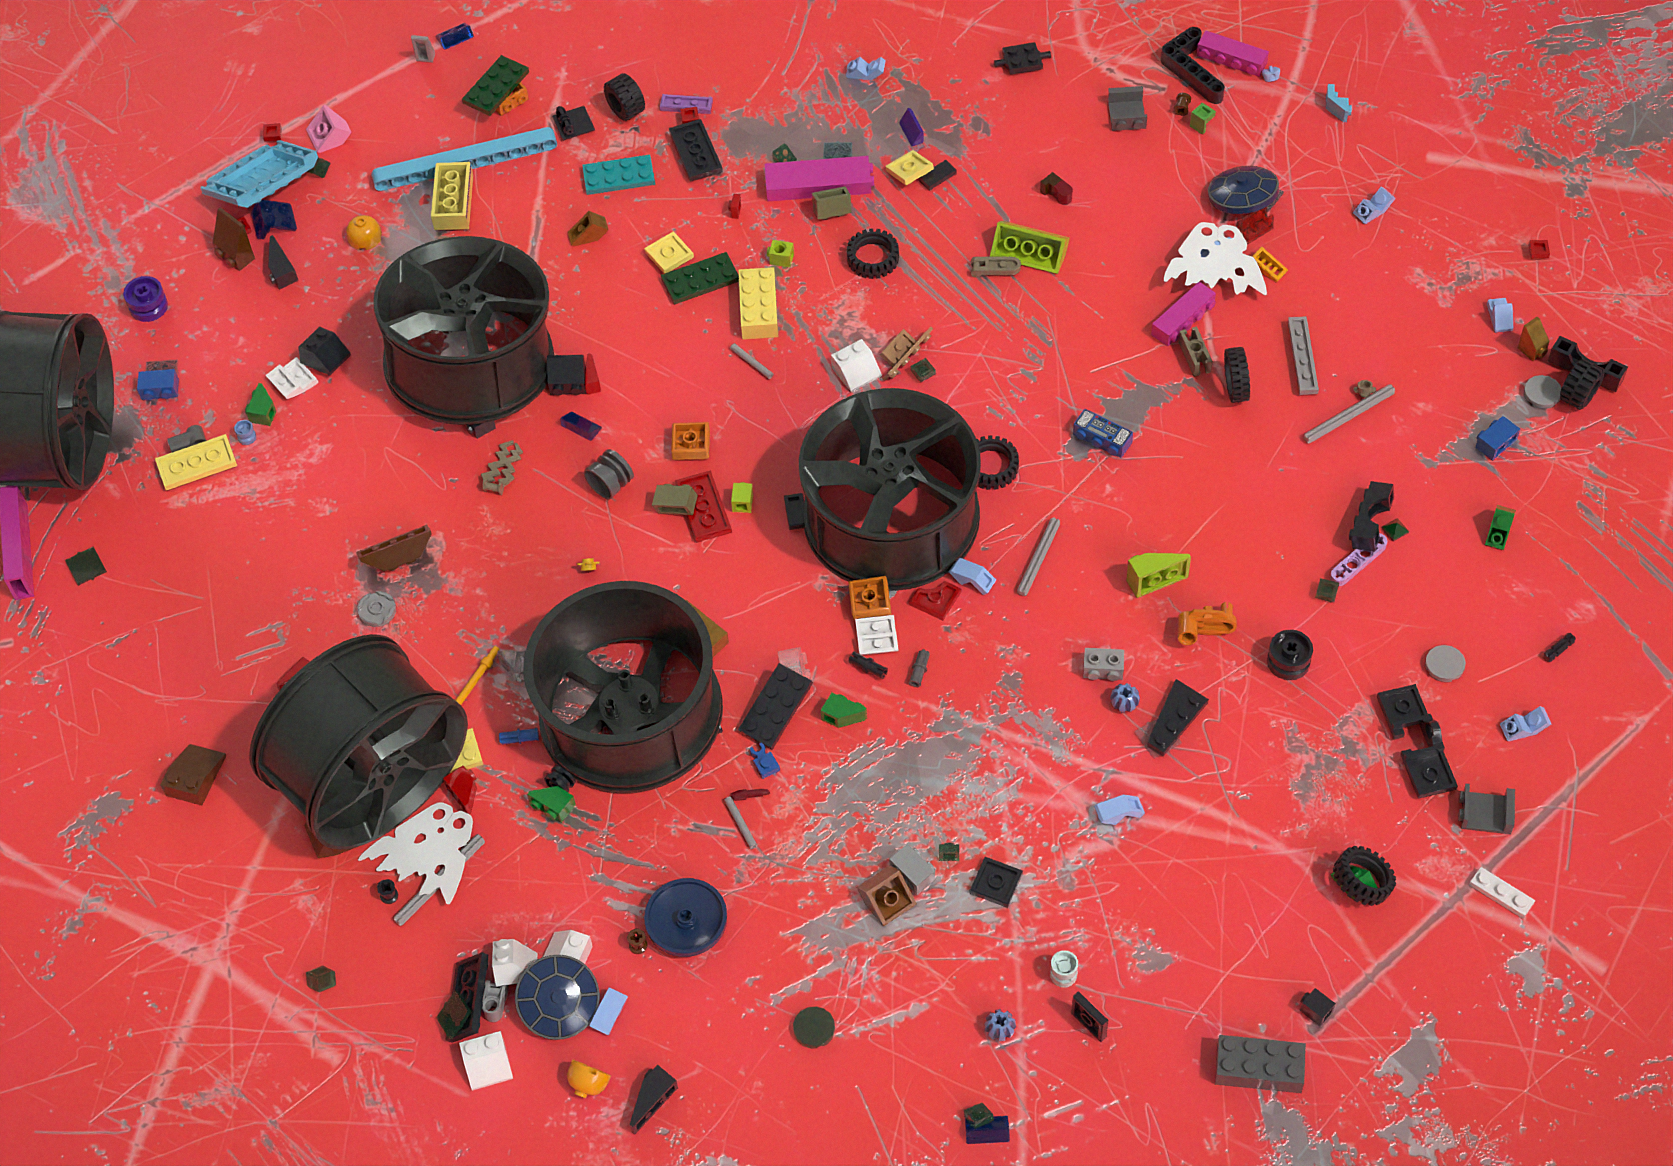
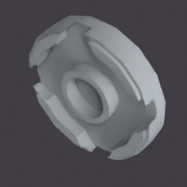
M1534 376L1525 384L1524 396L1536 408H1552L1560 401L1561 386L1555 379L1549 376Z
M375 591L376 593L366 594L360 600L358 615L366 625L379 627L389 623L394 618L396 604L393 597L388 593Z
M1447 645L1436 646L1431 649L1425 661V667L1429 671L1430 676L1441 682H1452V680L1460 678L1466 664L1463 654L1458 649Z

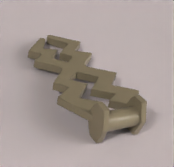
M513 440L499 444L502 451L495 453L500 460L488 463L491 471L481 473L484 492L491 490L502 495L504 487L515 479L511 474L515 472L511 463L521 460L519 455L523 454V451L517 443H515L516 450H510V452L507 450V447L514 444ZM505 466L506 469L501 471L506 478L498 479L499 484L489 483L495 481L493 477L501 475L497 468Z

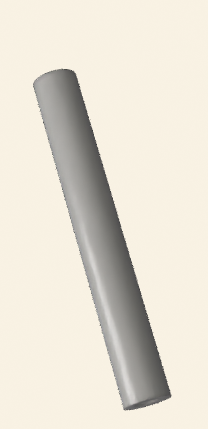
M735 343L731 345L730 349L760 373L768 379L773 377L774 374L738 345Z
M732 797L725 798L724 801L750 849L756 848L757 843Z

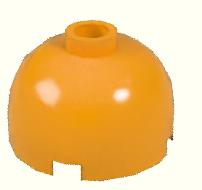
M360 215L354 217L346 228L348 243L357 250H360L359 248L370 250L381 241V227L370 216Z
M572 1060L567 1073L568 1083L575 1089L574 1094L586 1098L587 1095L595 1096L605 1090L611 1077L601 1070L576 1060Z

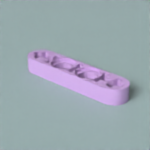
M1380 534L1379 542H1382V544L1378 543L1375 552L1367 551L1370 553L1369 557H1363L1360 552L1366 550L1356 549L1333 568L1330 576L1332 584L1335 586L1345 585L1386 549V536ZM1354 562L1358 567L1350 568L1347 566V563ZM1343 570L1345 571L1343 577L1336 578V575L1340 576L1343 573Z

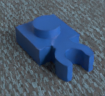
M759 743L761 750L756 752L751 747L750 752L751 756L756 758L753 760V763L762 779L779 772L780 766L771 752L765 754V745Z

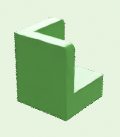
M1201 103L1191 112L1190 127L1204 134L1206 132V124L1215 117L1216 111Z

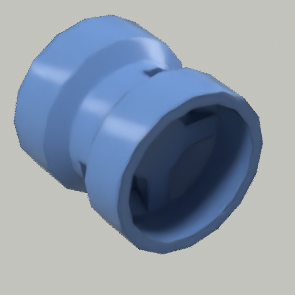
M241 420L235 424L234 430L238 441L242 445H250L256 440V433L250 421Z

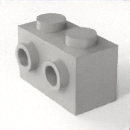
M1085 648L1083 678L1091 680H1123L1124 650Z
M908 844L889 859L890 866L900 870L907 886L916 895L935 881L934 866L930 862H925L920 852L916 848L912 849Z

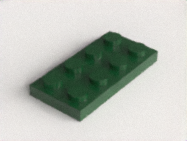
M501 55L462 98L463 104L491 116L529 73V67Z
M727 252L662 274L661 280L675 305L739 282V275Z

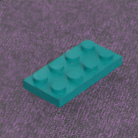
M651 155L582 165L587 195L655 185Z

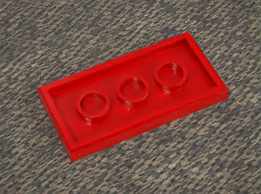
M711 470L675 480L676 486L689 485L698 495L693 515H686L696 543L732 533V528Z

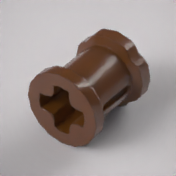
M1179 93L1177 95V103L1174 106L1175 114L1181 116L1188 114V105L1192 100L1189 94Z
M640 929L631 930L627 935L630 951L634 954L644 953L647 949L644 931Z

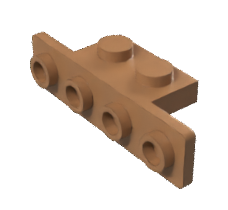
M932 327L926 330L917 341L903 329L880 353V356L892 366L890 371L882 378L884 381L889 377L893 379L899 372L897 368L900 365L904 367L910 360L908 356L910 354L914 356L921 348L919 344L921 342L925 344L931 337L929 333L933 330Z

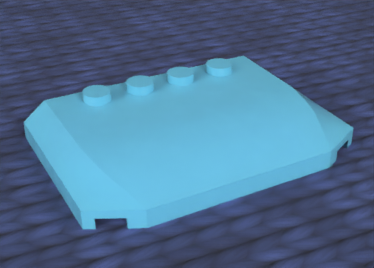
M281 140L276 141L277 145L272 147L264 145L208 178L206 181L207 186H201L202 194L248 208L254 203H259L267 195L275 193V190L280 187L287 186L290 181L300 178L303 173L313 168L318 159L317 152Z

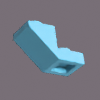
M1328 84L1326 109L1342 122L1347 123L1348 115L1351 116L1352 105H1349V98L1338 97V92L1335 91V84Z

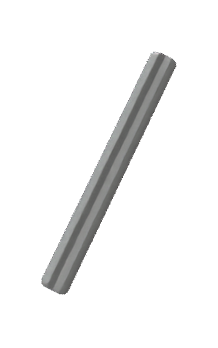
M1054 517L1050 519L1017 589L1019 595L1026 596L1060 526L1059 519Z

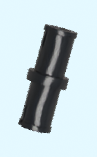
M855 651L852 653L854 657H849V663L862 668L865 673L870 672L881 679H884L885 675H887L888 668L874 662V659L870 657L866 658Z

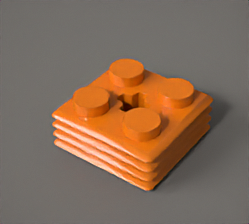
M709 422L672 424L671 453L673 460L709 458Z
M886 576L848 582L854 620L889 616L892 614Z

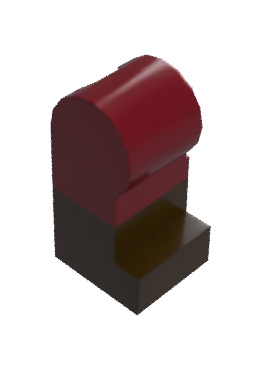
M1052 172L1040 182V192L1042 194H1051L1062 205H1068L1072 202V187Z

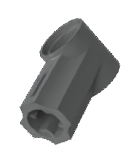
M193 425L185 433L168 438L167 441L173 453L206 441L202 427Z

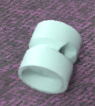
M1062 950L1053 955L1051 959L1050 978L1059 987L1072 986L1077 979L1078 959L1072 952Z

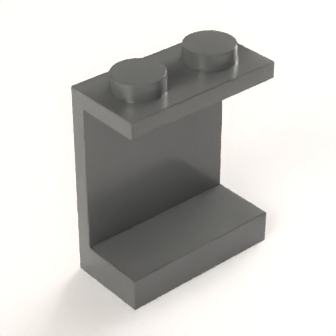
M1143 86L1108 88V106L1112 131L1146 129L1147 114L1144 113Z
M1465 784L1464 790L1459 792V803H1462V809H1459L1458 821H1461V829L1511 835L1515 823V789L1507 788L1505 795L1502 796L1469 792L1470 784Z

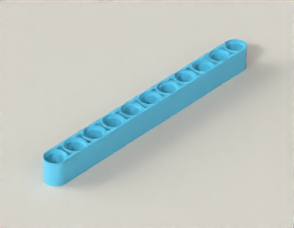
M545 127L379 167L371 172L375 189L384 191L434 179L436 163L470 162L472 169L553 150L557 146V140L553 129Z

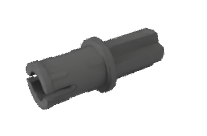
M925 649L919 651L916 662L912 665L913 671L909 684L913 687L921 686L923 675L927 672L926 666L930 652Z

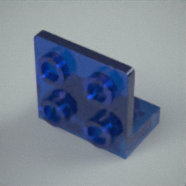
M261 200L255 204L251 212L257 239H265L267 233L270 232V228L296 231L297 229L290 203Z

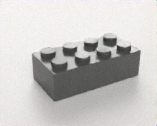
M1219 1035L1215 1085L1302 1093L1305 1077L1306 1043Z

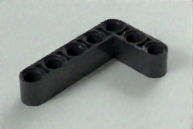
M1190 27L1162 46L1161 63L1210 103L1219 104L1224 98V84L1188 56L1197 49L1202 34L1200 28Z

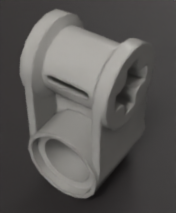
M486 980L482 1010L487 1021L497 1022L502 1018L505 1001L508 996V985L496 986V983ZM492 1007L496 1008L493 1011H488Z

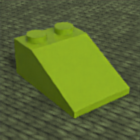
M1144 553L1140 556L1135 555L1128 560L1126 581L1136 598L1142 597L1188 578L1191 556L1190 554Z

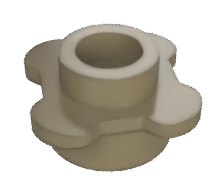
M1362 380L1358 382L1357 387H1354V392L1359 393L1361 397H1368L1371 393L1376 392V388L1373 387L1371 381Z

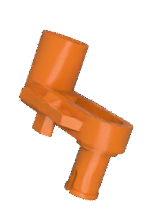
M1226 602L1222 603L1220 606L1221 611L1213 610L1212 606H1205L1203 610L1193 609L1192 611L1180 613L1178 616V641L1183 645H1192L1197 642L1198 634L1221 636L1222 634L1233 633L1237 628V619L1233 615L1232 603L1228 602V608H1226Z

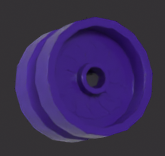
M141 276L135 278L124 288L123 296L131 316L138 321L151 322L157 320L168 309V301L161 283L154 277Z

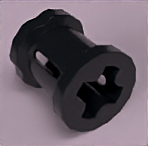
M390 879L381 880L377 885L381 901L385 904L396 902L399 894L394 882Z

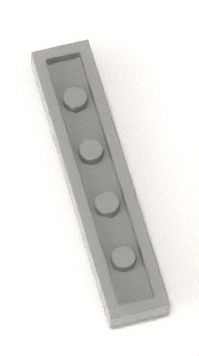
M1307 316L1288 317L1299 395L1318 394L1319 388Z

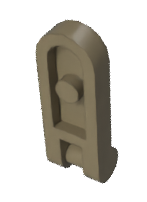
M973 257L971 259V275L973 277H980L981 275H1016L1021 270V262L1016 257Z

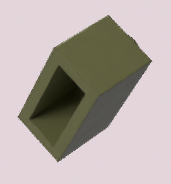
M846 186L812 193L813 212L817 219L824 220L829 217L844 216L852 213L851 196Z
M671 484L657 485L652 506L658 514L693 515L698 495L691 486L685 484L681 486H673Z

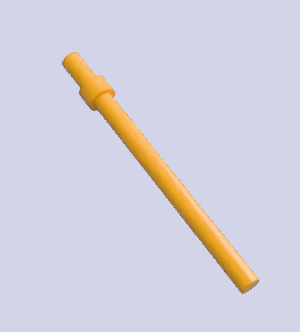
M493 646L488 655L483 657L479 663L480 666L456 698L460 705L465 701L484 672L493 665V660L500 651L497 646Z

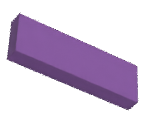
M662 94L660 111L681 112L680 109L697 107L698 113L711 114L713 97Z

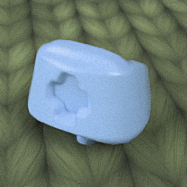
M1269 66V69H1263L1262 75L1266 82L1278 80L1280 68Z

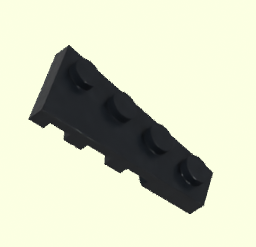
M1176 679L1148 739L1147 747L1164 756L1205 708L1209 699Z

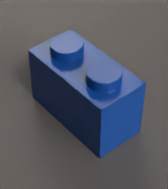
M175 369L138 372L137 391L142 400L178 397L179 378Z
M1502 416L1499 420H1494L1487 430H1482L1477 435L1475 448L1493 461L1518 439L1520 428Z

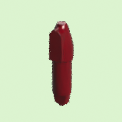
M743 789L733 792L732 797L733 801H741L751 797H763V795L770 794V791L768 789Z

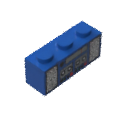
M1087 409L1083 410L1073 424V435L1078 439L1085 440L1094 447L1101 448L1119 458L1123 457L1133 442L1132 431Z

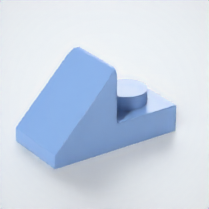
M1506 298L1489 299L1487 307L1494 332L1513 331L1512 303L1507 304Z

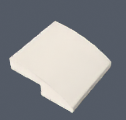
M297 357L284 367L278 365L266 375L286 399L295 397L319 383L317 378L304 364L300 363Z
M894 615L855 619L860 655L898 651Z

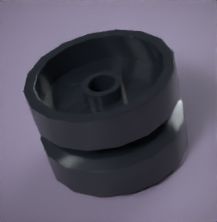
M1283 630L1278 632L1272 638L1267 657L1269 669L1275 676L1284 680H1297L1303 677L1308 672L1311 664L1313 644L1309 637L1300 631Z

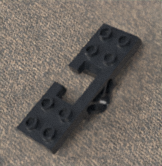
M1416 684L1379 692L1377 699L1393 738H1403L1405 734L1404 727L1419 724L1428 744V748L1415 751L1408 749L1401 751L1400 754L1418 799L1457 790V782L1444 753L1445 747L1442 742L1440 725L1432 718L1431 714L1427 713Z

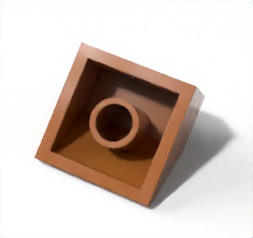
M890 865L856 887L865 905L882 926L887 925L917 905L900 870Z

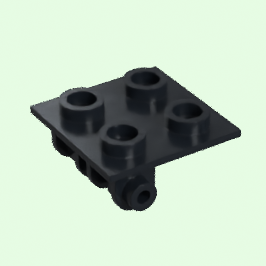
M558 106L556 108V115L552 116L563 140L595 130L585 106L568 111L564 107Z

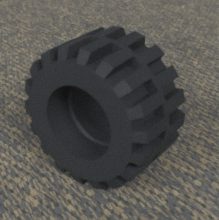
M622 73L604 84L605 98L612 111L620 119L627 121L645 110V100L639 86L626 73Z
M1585 358L1580 360L1567 376L1560 391V399L1579 410L1583 409L1589 404L1599 389L1605 370Z

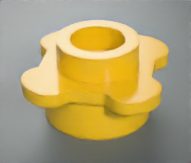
M594 558L582 559V563H577V565H581V571L596 570V564L600 562H594Z

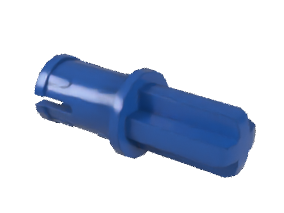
M518 728L517 731L499 733L500 744L517 742L521 744V742L539 740L538 728L526 730Z

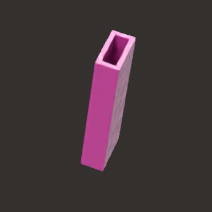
M869 156L766 163L767 202L812 198V193L845 186L850 195L871 194V186H874V176H870V173H873V163H869Z
M7 485L0 487V524L4 581L14 599L20 600L34 597L28 504L18 486Z

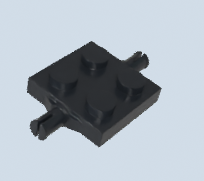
M1035 42L1003 47L1002 53L1004 57L1000 60H994V66H1005L1010 75L1043 69L1042 59L1051 58V52H1040Z

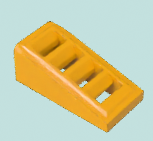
M1263 247L1252 256L1256 260L1261 273L1276 283L1288 272V269ZM1278 269L1280 272L1275 275L1274 272Z

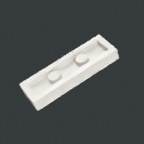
M1480 867L1469 886L1524 919L1535 903L1534 899Z

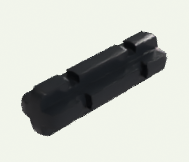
M1567 633L1563 636L1564 638H1561L1552 645L1551 649L1544 652L1543 658L1547 662H1552L1555 656L1558 657L1568 646L1575 642L1576 637L1572 633Z

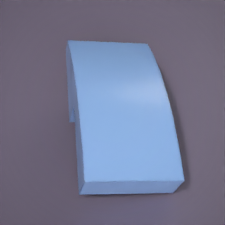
M609 987L589 1026L609 1035L628 996Z

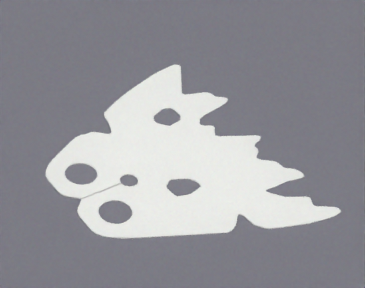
M1199 223L1178 250L1183 258L1176 257L1172 259L1164 275V282H1167L1171 277L1176 279L1182 272L1187 271L1185 285L1188 286L1203 280L1209 284L1211 289L1220 278L1224 280L1231 278L1236 295L1240 292H1245L1247 285L1252 286L1263 295H1267L1266 285L1254 257L1242 253L1247 249L1246 240L1240 230L1231 225H1222L1218 228L1213 223ZM1202 228H1210L1212 234L1210 236L1203 235L1201 233ZM1226 230H1231L1235 236L1228 239L1224 237L1223 233ZM1218 239L1221 244L1215 245L1214 242ZM1202 249L1209 250L1210 253L1207 257H1201L1200 252ZM1242 268L1244 276H1237L1235 269Z
M442 802L436 803L398 826L395 830V838L385 836L379 839L363 852L358 861L368 857L370 860H373L380 855L389 854L376 868V871L397 869V873L400 874L398 881H402L416 871L419 876L426 874L427 877L419 892V896L431 894L440 887L446 904H450L461 880L466 859L458 848L465 846L470 840L473 825L472 816L463 811L453 813V808L450 805ZM438 809H443L445 816L440 820L434 819L433 813ZM458 818H463L465 825L463 828L456 829L453 827V822ZM443 827L444 832L438 833V828ZM420 833L425 834L426 839L417 844L414 843L417 835ZM438 865H445L443 875L438 876L435 874L434 871Z

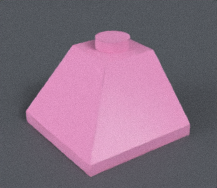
M326 105L322 106L306 128L318 153L343 145L351 134L347 122Z

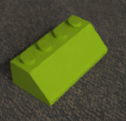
M999 221L990 257H1016L1020 260L1021 265L1058 274L1067 252L1070 237L1006 221Z

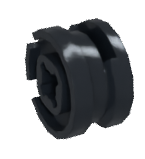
M554 765L550 770L551 773L547 774L544 778L545 783L549 787L559 786L567 792L576 783L574 777L568 771L557 765Z

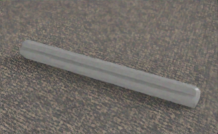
M1388 384L1304 434V440L1307 443L1315 441L1395 393V388Z
M479 834L475 835L460 850L466 857L465 862L485 843ZM445 866L437 873L438 876L443 875ZM440 887L428 895L423 894L419 896L418 892L393 917L394 921L402 926Z

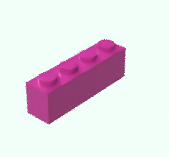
M1209 31L1204 32L1197 47V56L1258 77H1260L1268 61L1269 51Z
M1198 282L1152 324L1151 335L1166 346L1176 342L1179 339V332L1181 330L1188 331L1195 321H1199L1206 311L1211 310L1215 306L1216 293L1201 282Z

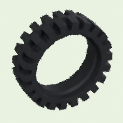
M871 228L869 232L865 229L862 230V234L860 232L856 233V237L852 236L851 241L849 240L848 265L853 272L856 271V275L859 276L862 273L863 278H866L868 275L869 279H873V276H876V279H878L881 274L883 277L887 276V272L891 274L899 262V245L895 237L893 238L892 234L889 233L887 235L885 230L881 233L880 229H876V232H873V228ZM867 244H879L889 249L890 256L880 263L869 264L859 260L856 257V252Z
M1233 347L1225 349L1224 368L1231 403L1249 401L1250 377L1244 348Z
M988 435V439H985V436L981 437L980 441L976 439L980 453L997 451L1008 457L1010 462L1004 472L998 474L980 472L979 488L983 489L986 486V490H991V486H994V490L999 488V485L1001 488H1004L1006 483L1008 485L1012 483L1019 469V455L1016 447H1013L1010 441L1007 443L1005 438L1000 440V436L992 439V435Z
M1353 846L1352 848H1347L1334 864V878L1338 879L1336 883L1338 886L1342 885L1341 890L1343 892L1347 891L1348 897L1354 896V901L1359 902L1361 900L1362 904L1366 905L1368 903L1369 906L1379 905L1386 900L1396 886V876L1393 875L1395 872L1393 869H1389L1391 866L1389 862L1384 863L1385 858L1383 856L1381 858L1378 857L1379 853L1376 851L1371 853L1370 848L1365 850L1364 846ZM1349 863L1359 864L1367 868L1378 880L1380 888L1369 887L1362 883L1351 871Z

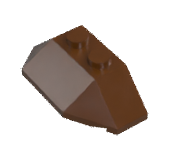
M424 525L357 551L356 554L362 563L383 571H392L397 569L399 565L404 563L410 564L415 562L417 558H420L432 533L428 525Z

